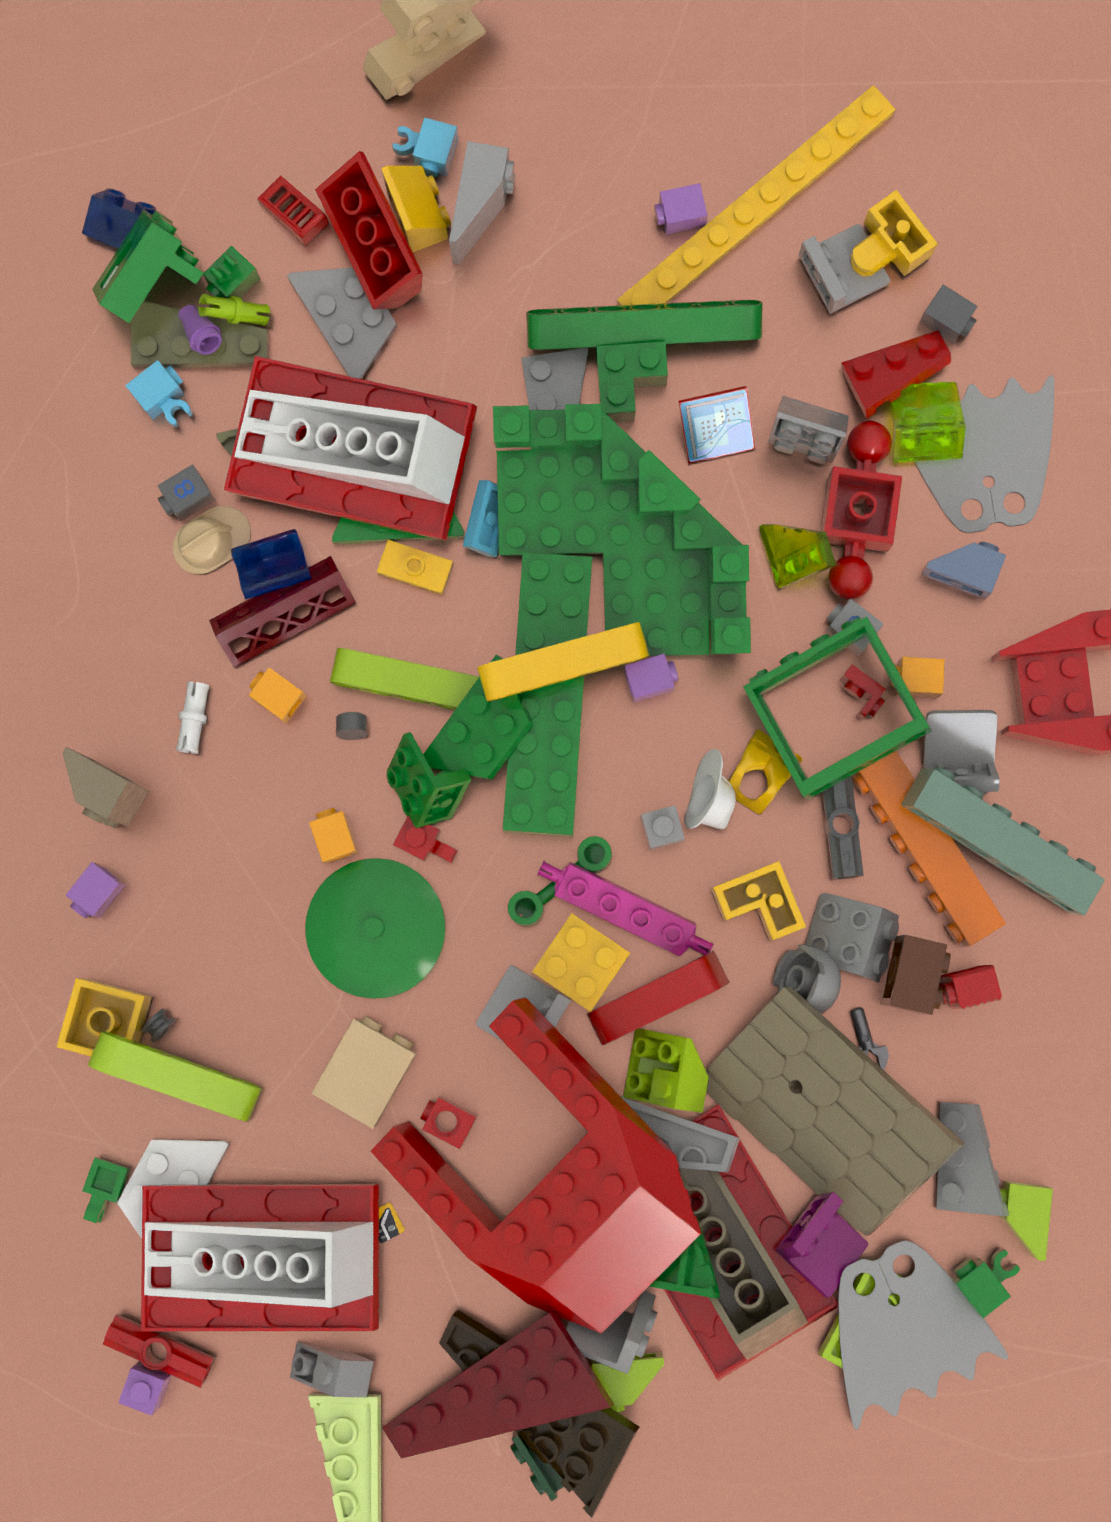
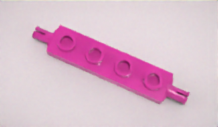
M543 861L537 875L555 882L554 896L680 957L688 948L707 955L713 947L712 942L710 943L695 935V922L572 862H569L560 870Z

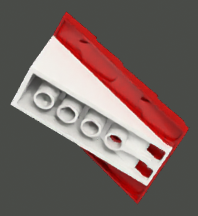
M255 356L224 490L245 497L447 541L477 406L473 403Z
M162 1184L142 1186L141 1331L378 1330L379 1184Z

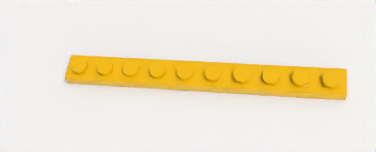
M874 85L871 86L617 299V304L670 303L891 118L896 109Z

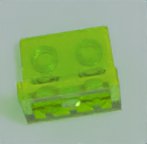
M956 382L911 384L901 391L899 398L890 403L894 425L892 446L894 463L963 458L966 426Z

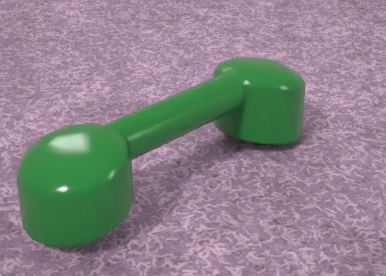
M598 836L584 839L578 847V861L574 864L592 873H600L606 870L612 860V850L609 843ZM552 881L537 894L530 891H520L514 894L508 903V913L511 919L522 927H532L538 924L544 915V905L555 897V882Z

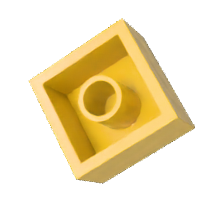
M571 913L532 972L591 1012L630 952Z
M76 978L56 1047L91 1057L101 1031H106L139 1043L142 1035L141 1029L145 1024L152 996L87 978Z

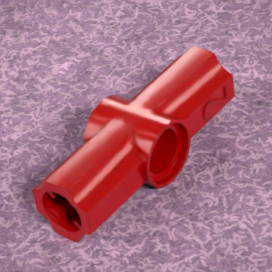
M118 1314L115 1315L110 1324L103 1345L141 1361L148 1369L161 1370L199 1388L202 1387L215 1358L175 1340L169 1333L141 1331V1324ZM158 1342L164 1345L167 1352L165 1359H157L151 1353L152 1343Z

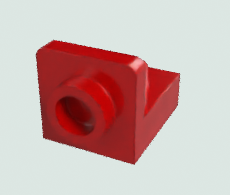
M851 664L840 679L845 683L843 688L859 700L862 696L867 699V702L856 715L857 718L862 720L867 714L874 717L885 702L880 696L886 688Z

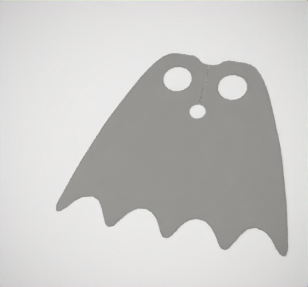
M1050 375L1041 390L1034 394L1027 393L1016 379L1011 377L1002 394L996 398L984 396L974 384H970L964 398L957 404L946 403L932 390H929L922 409L917 412H909L895 400L891 402L899 428L922 477L943 512L959 530L972 533L984 531L990 524L996 522L1004 523L1007 526L1026 524L1033 519L1041 501L1050 456L1054 414L1053 375ZM984 477H993L995 480L994 486L991 488L985 487L983 485ZM1012 492L1021 494L1025 500L1024 509L1017 514L1008 512L1003 505L1005 496ZM968 499L978 500L982 504L983 513L976 520H968L962 515L961 506Z
M901 1241L887 1247L882 1257L878 1258V1260L861 1259L844 1269L839 1285L840 1348L848 1405L855 1430H858L865 1409L872 1404H877L892 1416H897L902 1395L910 1388L919 1389L930 1398H935L938 1380L944 1372L955 1371L966 1379L973 1380L976 1359L981 1353L990 1352L1002 1359H1008L1006 1350L985 1319L976 1313L954 1284L953 1279L918 1245L910 1241ZM903 1254L912 1257L915 1263L913 1273L905 1278L897 1276L893 1270L894 1260ZM860 1273H868L875 1280V1288L867 1296L857 1294L853 1288V1281ZM891 1293H896L900 1297V1302L896 1306L888 1303V1297Z

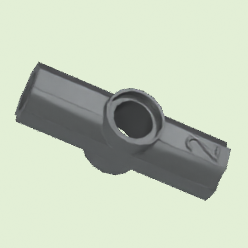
M852 776L822 792L826 819L824 829L828 836L832 879L864 876L858 832L860 821L856 814ZM839 816L846 818L851 825L849 833H838L833 826L834 818Z

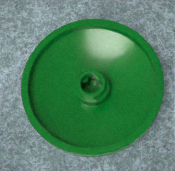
M381 858L363 859L349 863L328 876L319 886L310 902L305 923L307 947L320 973L338 989L354 996L372 999L402 994L424 980L432 971L441 955L446 934L444 910L437 893L429 882L412 868L397 861Z

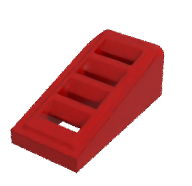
M281 175L257 198L258 202L305 247L329 224L327 216ZM283 188L286 192L274 204L269 201ZM292 197L294 201L282 212L279 208ZM301 205L303 209L291 220L289 216ZM310 214L312 217L302 227H299L298 224Z

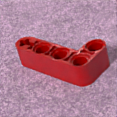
M712 951L587 1013V1016L603 1046L715 992L730 982L715 951Z

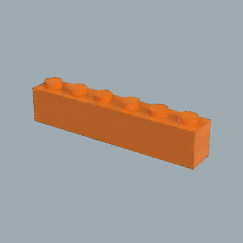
M897 751L859 771L852 777L862 795L867 793L874 803L871 806V810L880 824L886 822L893 833L889 838L899 854L905 852L912 864L908 868L914 879L919 884L924 882L931 894L927 898L933 909L938 914L943 912L950 924L946 928L957 944L962 942L964 947L972 946L1006 924L953 839L901 805L915 779Z

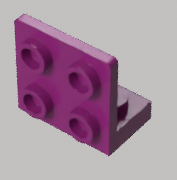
M834 1192L815 1196L775 1249L824 1297H830L840 1285L844 1269L856 1262L868 1247V1242L836 1212L844 1201Z

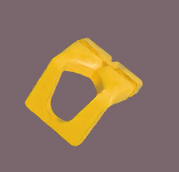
M756 729L743 752L739 764L728 781L735 791L736 800L761 815L779 789L791 777V774L771 737L760 729ZM795 753L799 762L801 763L803 760L802 757ZM752 770H763L767 777L768 789L756 799L747 798L740 791L744 774Z

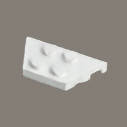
M152 1139L117 1202L141 1239L142 1186L162 1184L207 1185L210 1183L231 1144L226 1140L201 1141L185 1139Z

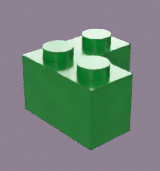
M666 341L596 346L598 392L601 409L615 423L635 422L634 388L662 387L667 385Z

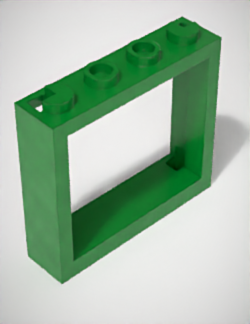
M867 616L863 619L858 617L851 622L848 620L841 625L842 631L831 637L829 634H825L816 638L810 643V649L801 654L796 651L786 655L779 661L780 666L769 672L767 669L758 671L757 675L749 679L750 683L743 686L802 796L808 800L932 732ZM867 637L913 720L808 778L763 694Z

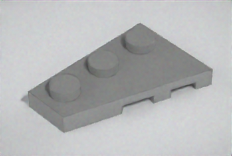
M589 347L521 358L530 410L565 409V404H580Z

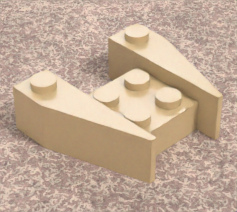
M382 0L380 10L395 28L396 34L368 49L363 71L386 100L397 94L399 96L405 95L416 83L486 33L484 27L471 12L473 6L483 0Z

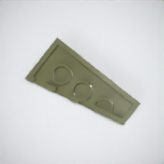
M143 301L131 319V365L133 368H148L157 360L164 368L170 365L172 368L252 367L255 356L269 359V332L264 328L242 323L231 324L225 319L206 316L219 327L222 342L213 353L202 355L190 347L183 324L178 317L181 309Z

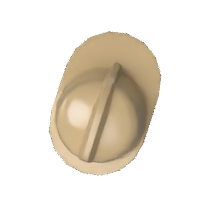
M217 506L205 511L186 523L176 533L173 541V555L176 562L183 570L192 574H206L217 569L246 549L251 537V527L248 519L240 510L231 506Z

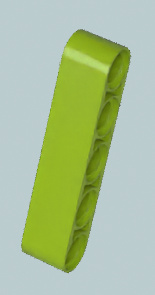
M337 648L329 682L346 688L456 710L479 676L345 648Z
M101 1031L88 1063L89 1067L245 1122H249L262 1090L261 1087L248 1081L106 1031Z

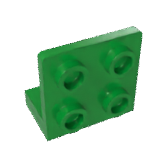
M411 732L403 734L386 772L389 785L395 789L401 800L404 813L410 817L415 828L452 819L472 780L466 768L456 771L445 770L435 776Z

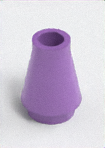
M195 305L183 307L179 311L178 317L183 324L191 349L202 355L211 354L216 351L222 342L219 327L207 317L200 316Z

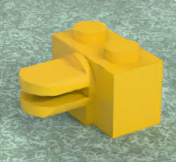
M895 190L868 210L863 224L870 231L871 235L854 246L850 257V264L858 275L868 277L893 261L903 276H906L932 257L938 243L899 192Z

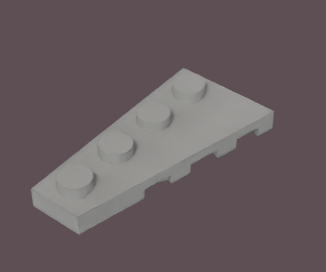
M621 1097L676 1154L679 1168L729 1173L740 1138Z

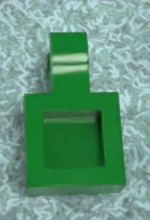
M94 1157L82 1190L92 1195L83 1219L93 1223L102 1222L107 1201L118 1202L130 1168Z

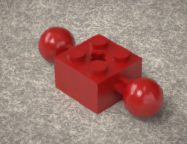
M864 421L857 424L848 436L847 447L852 458L856 460V468L850 469L833 466L828 477L819 542L845 546L843 557L838 559L830 568L828 580L832 591L838 597L846 600H855L863 597L872 586L873 572L870 565L864 560L865 549L888 552L894 543L903 476L876 472L877 464L888 456L892 446V439L888 429L876 421ZM857 504H862L863 511L867 513L859 515L854 509Z

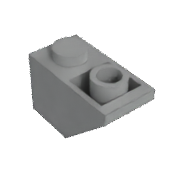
M297 1342L290 1378L333 1397H367L374 1361L348 1351Z

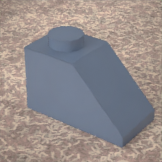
M981 541L977 544L973 542L929 561L923 568L921 575L986 599L992 594L1006 555L998 552L999 548L991 543Z

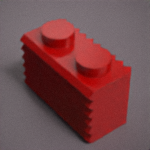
M980 965L941 975L942 983L939 984V988H943L942 1004H948L952 1009L972 1008V1006H979V1004H986L994 1000L1000 1001L1002 997L993 965Z

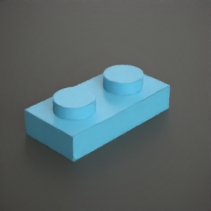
M479 480L463 547L487 557H497L499 549L497 484L489 480Z

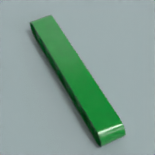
M726 300L534 309L526 312L527 347L530 349H564L665 341L666 344L760 339L762 338L763 302L759 300Z

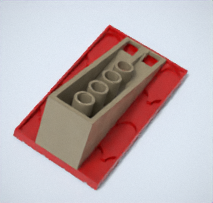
M719 1104L691 1120L692 1122L738 1137ZM740 1140L729 1173L678 1168L684 1187L688 1190L691 1199L693 1214L700 1223L720 1291L719 1298L664 1289L718 1381L839 1307L833 1294L830 1297H824L775 1251L792 1226Z

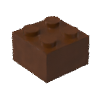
M909 935L896 936L880 1005L919 1014L933 1015V1010L940 1008L943 997V988H939L941 973H947L951 954L946 952L947 944Z

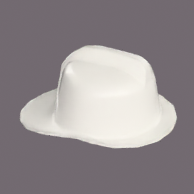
M711 749L708 751L698 766L691 799L685 813L684 823L689 829H693L700 824L716 829H725L734 810L736 802L735 791L731 783L722 776L723 760L719 750Z

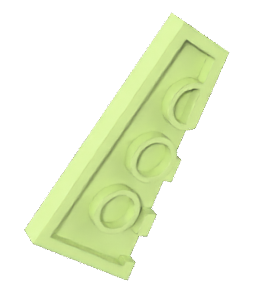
M311 1393L308 1395L311 1408L314 1409L317 1422L315 1428L318 1440L322 1443L326 1460L324 1466L327 1477H330L334 1494L332 1500L337 1521L381 1522V1394H367V1397H333L326 1393Z

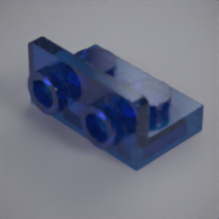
M296 529L231 549V555L237 568L245 600L312 579L306 554Z

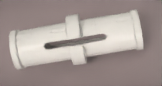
M190 681L187 682L184 709L179 712L178 719L181 720L176 751L183 753L191 751V754H198L202 724H206L207 720L204 711L210 686L200 682H196L195 685V682Z

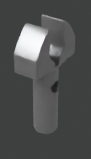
M856 1007L850 1013L859 1041V1049L866 1055H868V1050H870L877 1057L878 1066L884 1070L889 1059L887 1047L885 1045L878 1046L873 1042L865 1011L862 1007Z

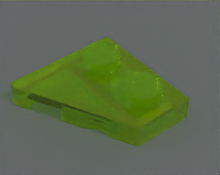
M773 523L759 526L778 589L792 586L836 565L826 532Z

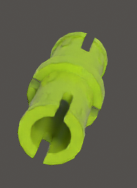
M202 294L199 299V304L212 306V308L198 307L199 315L202 317L222 318L231 324H238L241 321L260 326H266L270 318L257 315V313L270 314V307L267 304L244 302L240 297L235 296L226 299Z

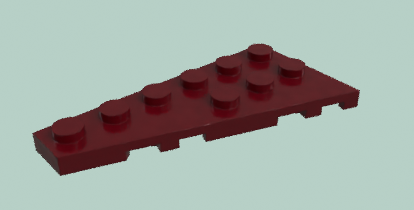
M552 1310L390 1421L382 1429L402 1459L611 1408L614 1402L555 1311Z

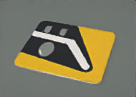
M390 1202L379 1207L378 1240L380 1243H384L405 1231Z

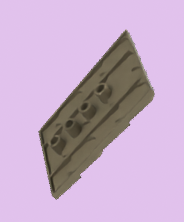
M790 986L783 987L774 999L761 1010L751 1023L742 1030L706 1069L709 1077L706 1093L734 1120H738L771 1153H775L817 1195L829 1192L837 1194L844 1201L837 1211L856 1230L861 1231L865 1236L871 1235L965 1145L958 1136Z

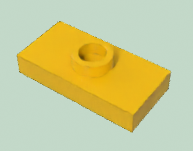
M387 540L377 574L443 595L453 561Z

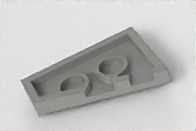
M941 1102L940 1121L958 1136L965 1145L938 1170L937 1209L1009 1216L1007 1205L1003 1203L998 1185L1001 1184L997 1170L994 1171L989 1152L991 1146L980 1105Z

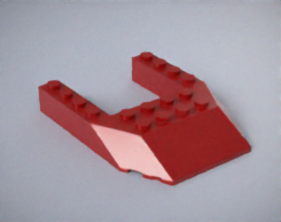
M525 997L513 1000L489 1027L580 1122L588 1133L501 1222L409 1121L393 1126L370 1152L473 1263L528 1305L548 1313L554 1310L558 1317L602 1334L702 1232L697 1217L693 1214L691 1199L688 1190L684 1187L678 1169L680 1166L676 1154Z

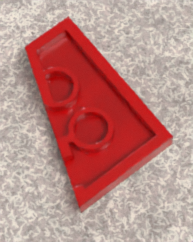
M937 330L841 362L842 373L865 418L868 419L876 413L878 406L887 400L890 403L901 396L902 390L913 383L920 384L950 364L951 352Z

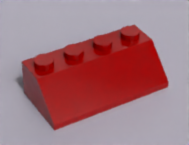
M359 151L320 184L315 191L373 310L400 308L422 290L423 273L364 152Z

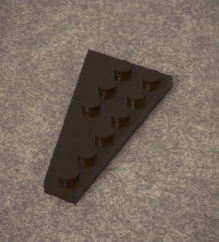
M457 1310L452 1315L439 1344L456 1364L465 1371L507 1341L460 1310ZM606 1408L516 1430V1432L543 1463H549L562 1478L560 1483L569 1493L572 1490L585 1504L583 1509L592 1518L597 1512L640 1426L612 1408Z

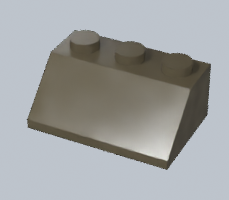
M66 747L62 754L75 802L85 807L82 814L113 828H116L118 824L129 827L149 790L97 761Z

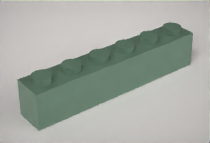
M939 766L935 769L922 768L901 803L903 807L1068 913L1085 916L1105 881L1104 878L1095 873L1097 868L1093 864L1081 858L1075 860L1068 856L1069 850L1065 846L1053 840L1045 841L1039 837L1041 832L1036 827L1026 822L1017 823L1010 818L1012 812L996 803L991 806L983 801V793L969 785H965L963 788L953 781L955 775Z

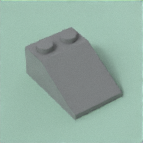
M467 141L449 239L452 261L455 264L462 262L504 207L506 195L513 194L516 174H514L515 161L509 160V148Z

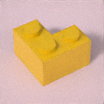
M780 861L711 888L724 921L757 909L769 941L806 927Z

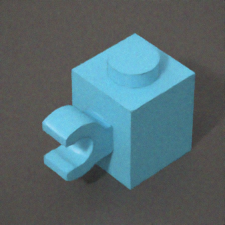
M424 117L420 133L414 132L405 126L398 127V136L407 138L408 142L405 145L393 143L392 148L395 154L407 156L413 152L414 165L423 166L427 176L433 175V177H437L438 174L448 176L459 140L457 126Z
M157 360L125 385L152 420L164 412L167 421L176 428L179 426L173 417L176 410H184L189 417L193 415L189 405L185 401L180 400L184 393L178 385L183 380L171 365L165 369Z

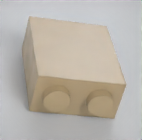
M364 1016L362 1021L358 1018L353 1019L311 1094L374 1129L416 1057L417 1052L411 1049L414 1044L413 1042L395 1033L393 1038L380 1032L383 1025Z

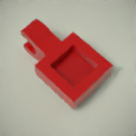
M407 816L393 843L395 847L423 861H426L429 853H432L452 863L457 853V850L436 840L441 831L440 829L432 825L415 828L409 816Z

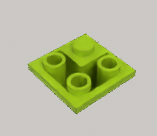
M641 1028L636 1029L623 1097L672 1109L703 1113L709 1077L692 1039Z

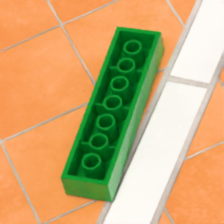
M523 552L515 655L587 636L592 557ZM584 675L520 693L521 702L527 708L533 725L508 757L503 817L504 833L573 838Z

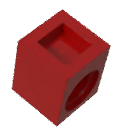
M440 1096L436 1103L429 1100L420 1119L425 1121L422 1130L460 1149L478 1115ZM450 1111L455 1115L457 1124L454 1129L447 1131L439 1127L437 1117L440 1112Z

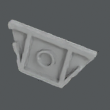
M353 267L292 272L288 274V280L346 374L350 377L363 379L362 377L372 362H375L380 355L384 343L389 341L397 328V324L388 309L373 310Z

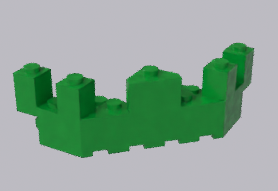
M565 404V409L530 410L529 405L493 406L495 448L531 447V450L496 451L499 556H521L523 552L558 555L603 553L605 631L640 622L650 656L664 653L665 656L710 654L709 620H711V654L751 653L750 617H747L746 582L750 581L749 545H743L716 520L699 503L701 499L650 450L644 451L601 409V404Z

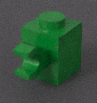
M232 245L203 273L208 283V286L205 288L211 296L229 299L231 296L242 298L260 280L256 268Z
M1004 1248L997 1250L993 1254L991 1268L980 1258H976L974 1261L969 1258L954 1270L956 1273L952 1277L954 1284L976 1313L983 1319L1011 1297L1001 1283L1005 1279L1015 1276L1020 1270L1017 1264L1011 1265L1008 1269H1002L1001 1260L1009 1254Z

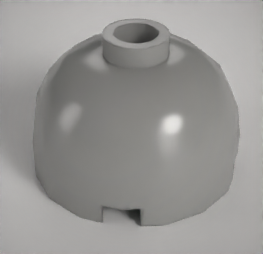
M797 945L800 948L795 951L789 949L779 961L774 974L773 985L778 986V993L783 987L790 986L820 1014H823L832 1007L838 998L841 989L839 967L829 954L807 945Z

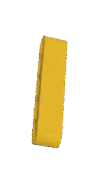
M637 622L478 666L477 669L486 700L489 702L641 660L650 655L641 624Z

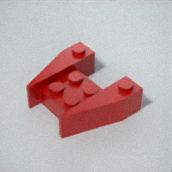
M1111 609L1084 612L1002 649L992 656V662L1011 660L1019 725L1005 727L1001 730L1002 736L1089 755L1111 753V715L1094 716L1086 652L1111 650Z

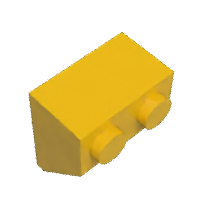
M387 165L382 167L381 170L388 197L412 252L449 239L447 227L452 224L445 206L439 208L435 196L440 194L433 175L427 177L423 166Z

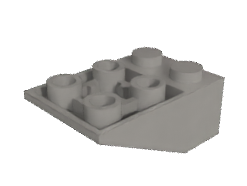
M782 396L768 443L774 444V448L783 453L792 454L794 451L807 454V459L816 463L826 464L827 461L833 462L846 437L849 415Z

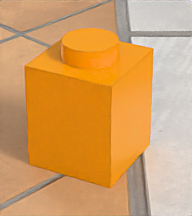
M902 657L898 661L896 667L913 697L938 698L943 694L945 659Z
M268 668L265 673L260 671L249 686L252 691L248 696L286 724L306 698L303 691L271 668Z
M335 808L327 809L315 814L317 820L309 822L323 863L328 864L359 853L346 813L343 811L336 812Z

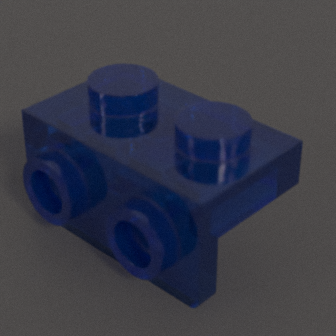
M107 188L91 196L82 234L118 249L142 211L145 209L153 215L156 207L146 202H132L125 199L126 195L121 191Z

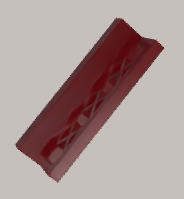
M329 556L210 619L209 622L215 637L233 667L356 602L335 562ZM339 585L344 594L342 598L332 603L322 601L325 591ZM301 604L312 606L308 616L302 619L291 617L295 607ZM270 620L281 622L279 631L272 635L261 633L263 625ZM240 636L251 638L248 647L236 654L229 645V642Z

